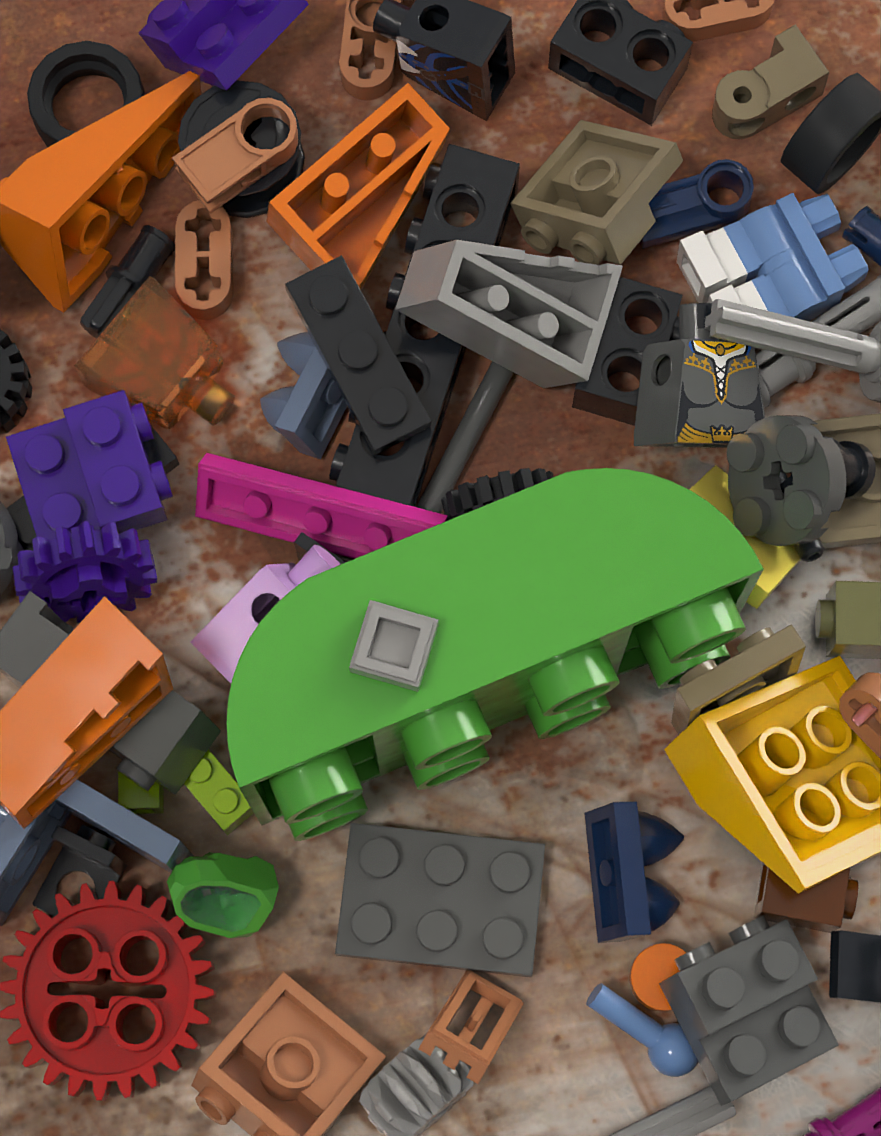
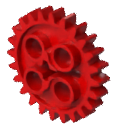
M115 881L108 882L103 899L97 898L90 885L87 883L81 884L80 903L73 905L63 894H56L55 900L59 914L52 918L48 914L35 909L32 913L40 930L36 935L17 930L14 935L26 947L23 956L6 955L2 960L9 967L18 971L15 980L0 983V991L15 995L16 1002L1 1010L0 1018L19 1020L21 1027L14 1031L7 1039L8 1043L14 1046L27 1043L32 1045L31 1050L22 1062L26 1068L36 1067L45 1061L49 1063L43 1079V1083L53 1086L65 1074L69 1075L68 1095L73 1097H79L88 1081H92L95 1099L98 1101L107 1100L112 1082H117L122 1095L128 1099L133 1098L135 1095L136 1077L141 1076L151 1088L156 1089L160 1087L157 1067L164 1064L175 1072L182 1071V1064L175 1051L179 1046L198 1051L201 1045L189 1033L192 1024L204 1026L211 1025L212 1023L211 1018L197 1010L198 1001L209 1000L217 996L215 990L199 985L198 980L199 977L215 969L214 963L205 960L194 961L192 956L206 943L204 937L197 935L183 939L181 934L188 925L178 916L173 917L169 921L165 920L170 900L162 895L147 908L145 907L146 889L140 885L134 887L127 901L122 900L119 884ZM74 939H87L92 947L93 954L90 964L80 973L68 974L61 962L63 949ZM139 941H154L159 950V960L156 967L146 975L136 976L131 974L126 961L130 948ZM111 973L112 980L121 985H161L166 988L167 992L163 998L113 996L110 998L109 1008H105L104 1001L94 996L78 994L65 996L51 995L49 987L53 983L105 984L106 975ZM80 1005L88 1016L87 1030L76 1041L66 1042L57 1031L58 1017L67 1007ZM136 1007H148L155 1016L156 1025L154 1032L145 1042L132 1044L123 1034L122 1025L124 1018L129 1011Z

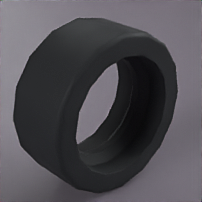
M82 41L65 44L44 57L32 73L27 97L31 118L38 134L47 147L77 132L67 130L59 124L54 116L52 106L53 99L60 89L77 77L98 75L111 78L122 91L123 107L145 95L140 75L126 55L108 44Z
M859 73L846 77L818 103L802 122L784 149L780 162L816 194L828 190L855 165L881 133V92Z

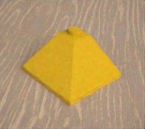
M837 656L699 715L664 749L696 804L798 894L881 853V759L848 726L839 709L840 698L856 681L841 656Z

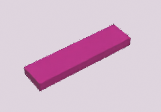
M206 453L198 463L195 517L293 543L300 533L303 532L330 552L353 559L446 522L448 515Z

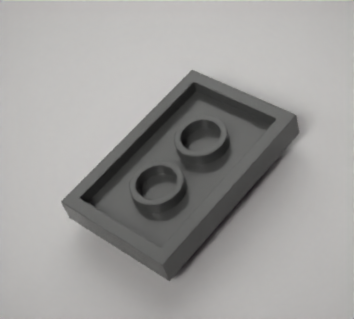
M351 823L335 955L532 977L545 844Z

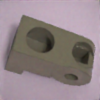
M796 24L775 36L768 60L750 71L737 70L727 74L720 80L715 92L712 120L715 127L723 135L732 139L751 137L823 95L829 71Z

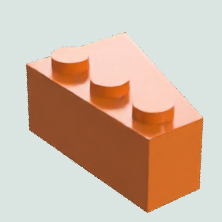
M407 83L269 202L266 222L310 270L342 255L360 290H362L427 177L431 164L436 161L442 151L450 128L413 87Z
M105 596L0 710V805L23 829L36 819L173 690L163 653Z

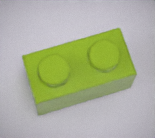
M208 749L184 785L228 836L254 812L240 791L238 783Z

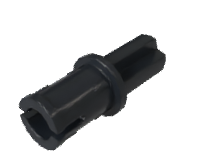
M144 225L140 230L139 236L118 266L110 265L105 273L108 280L80 319L81 326L93 337L104 341L111 340L138 300L146 301L149 297L150 291L147 287L167 258L175 251V243L159 229L150 225Z

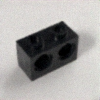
M577 0L550 42L548 69L652 126L688 69L693 42L687 39L684 33L672 23L664 20L654 21L634 10L627 0ZM590 31H600L608 35L610 39L603 42H593L588 40L584 34ZM650 59L658 62L663 68L656 71H646L638 67L636 62Z
M623 277L619 278L589 380L576 383L572 408L635 426L639 388L631 392H622L615 389L610 384L608 378L617 372H627L634 375L640 383L643 351L646 346L652 343L680 339L679 316L677 315L682 294ZM634 316H645L655 323L657 330L650 334H638L627 326L626 321Z

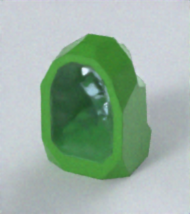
M212 852L205 854L203 857L190 856L183 859L180 864L174 867L167 880L170 898L175 913L189 927L227 938L249 937L259 931L274 907L279 889L273 864L257 856L245 859Z

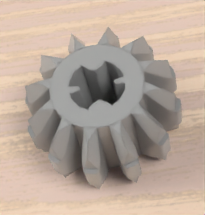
M426 1034L420 1039H416L405 1050L400 1051L391 1062L383 1066V1069L362 1090L359 1102L369 1114L367 1118L380 1133L386 1136H420L427 1128L435 1124L439 1118L452 1109L474 1084L473 1081L466 1078L471 1069L466 1063L460 1060L455 1070L443 1064L447 1052L436 1046L431 1056L419 1050Z

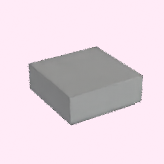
M370 600L350 662V672L419 692L439 626V620Z

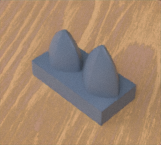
M302 332L277 342L284 361L292 370L300 375L296 385L283 387L260 398V404L267 422L274 430L281 433L300 453L321 459L347 404L309 333Z

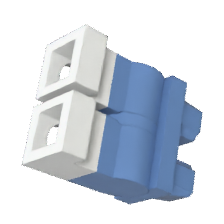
M791 193L776 200L775 205L760 208L739 221L705 235L702 230L681 239L676 261L698 303H712L715 299H721L806 321L815 319L836 304H839L843 294L864 281L869 270L858 247L854 244L827 255L819 239L838 231L841 225L839 213L828 194L799 203L794 193Z

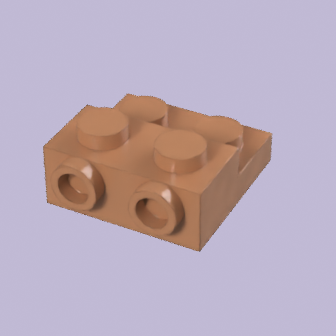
M283 972L199 1067L191 1086L199 1092L195 1098L199 1108L211 1120L220 1125H226L232 1119L251 1136H325L340 1114L380 1067L386 1056Z

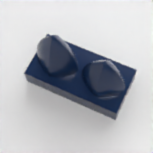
M613 802L585 812L598 943L622 942L650 935L651 931L664 925L673 916L680 905V901L661 883L645 877L644 866L652 865L666 858L684 840V835L665 820L649 813L638 811L637 802Z

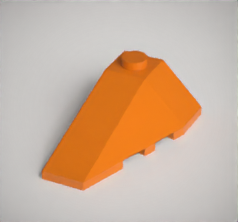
M188 71L27 158L9 177H5L0 181V245L54 308L64 313L100 276L112 258L110 252L105 250L106 246L122 222L133 227L143 212L139 204L145 194L146 186L152 177L165 178L175 164L172 157L181 152L178 144L181 119L193 100L201 95L200 75Z

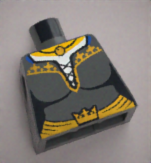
M712 303L679 305L680 339L648 344L644 349L634 429V446L727 448L729 441L734 435L745 433L752 424L765 418L755 348L710 337V330L705 329L706 316L711 314Z

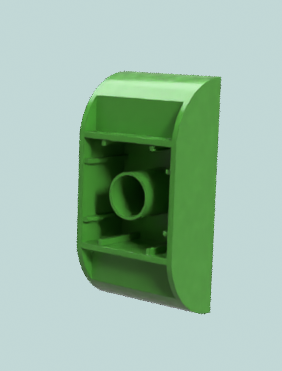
M599 468L565 472L316 574L292 589L265 615L250 636L235 669L228 698L226 724L228 749L239 789L261 826L283 817L285 823L289 825L294 840L302 841L335 830L364 815L368 811V807L362 796L363 788L361 784L398 768L408 766L418 790L444 784L477 769L490 759L484 743L492 738L490 730L522 716L529 715L539 739L554 737L596 719L611 708L605 694L620 683L618 679L620 675L648 664L658 688L665 689L681 684L680 678L702 662L713 659L718 666L727 661L731 656L725 644L746 630L740 612L764 568L752 547L732 522L712 504L691 490L649 473L628 469ZM370 600L439 620V626L419 692L350 672V662Z

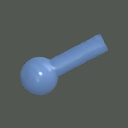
M602 983L598 984L591 992L586 1005L648 1048L649 1060L658 1072L670 1077H679L695 1068L698 1060L679 1023H668L662 1026Z

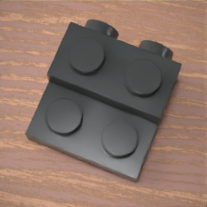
M763 915L728 933L734 945L719 953H715L711 943L708 942L676 958L674 961L680 972L659 983L721 1106L839 1046L808 984L818 980V977L787 919L770 927Z

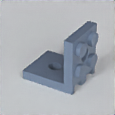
M76 780L25 829L0 806V926L6 921L55 842L51 835L56 826L59 825L63 828L71 815L88 823L170 873L183 859L194 855L179 839L79 780Z

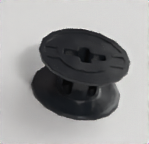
M236 80L227 91L213 86L193 100L181 119L178 138L180 151L240 111L247 103L258 98H273L282 101L292 110L298 129V146L295 154L286 163L279 165L222 205L228 215L232 217L251 218L267 214L269 202L303 173L305 155L301 145V130L295 110L280 93L257 82ZM261 117L247 127L244 139L255 148L273 149L287 139L290 129L281 119Z

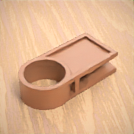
M258 98L251 101L240 111L172 157L177 165L175 170L211 214L273 169L286 163L295 154L298 146L296 118L292 110L282 101L273 98ZM261 117L281 119L290 129L287 139L273 149L252 147L244 139L245 131L253 121Z

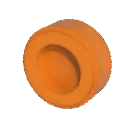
M660 943L649 946L635 958L630 969L629 981L634 996L642 1005L654 1011L666 1012L672 1010L659 983L680 972L674 960L686 954L683 949L672 944Z

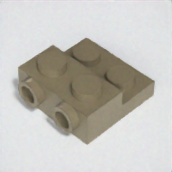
M580 120L510 204L522 227L521 234L524 240L536 251L548 254L556 246L570 250L571 254L579 262L599 265L602 260L621 265L656 222L649 202L680 166L683 158L676 142Z

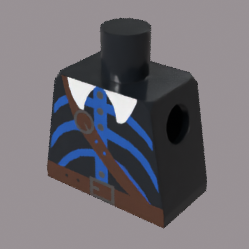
M384 0L376 13L373 31L397 42L401 72L406 77L485 121L488 120L515 74L512 18L510 16L469 0H415L411 8L395 0Z

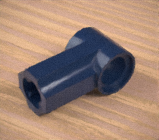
M717 160L707 165L701 174L664 184L649 202L656 222L640 240L642 249L687 237L702 230L703 232L708 230L715 231L748 215L754 189L753 178L748 169L741 163L733 160ZM717 188H728L738 195L739 200L731 205H720L711 200L708 194Z

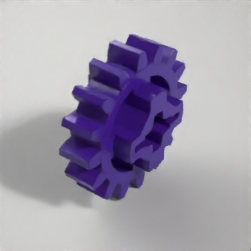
M84 521L80 526L71 528L70 532L62 526L56 527V538L51 540L38 536L33 538L34 551H19L17 554L19 565L13 566L16 596H19V602L21 603L29 591L47 602L48 607L64 622H67L70 618H76L77 623H80L104 596L117 608L133 611L136 609L135 598H149L152 595L150 584L157 583L155 563L149 540H139L138 532L134 528L118 534L115 522L107 523L101 530H94V526H91L89 521Z

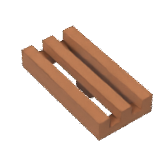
M466 970L428 1030L419 1050L431 1056L437 1046L447 1052L443 1061L444 1065L455 1070L461 1060L472 1067L466 1078L479 1084L524 1002L473 971ZM470 990L482 997L463 1029L456 1036L448 1031L447 1028ZM493 1003L505 1010L482 1050L470 1043Z

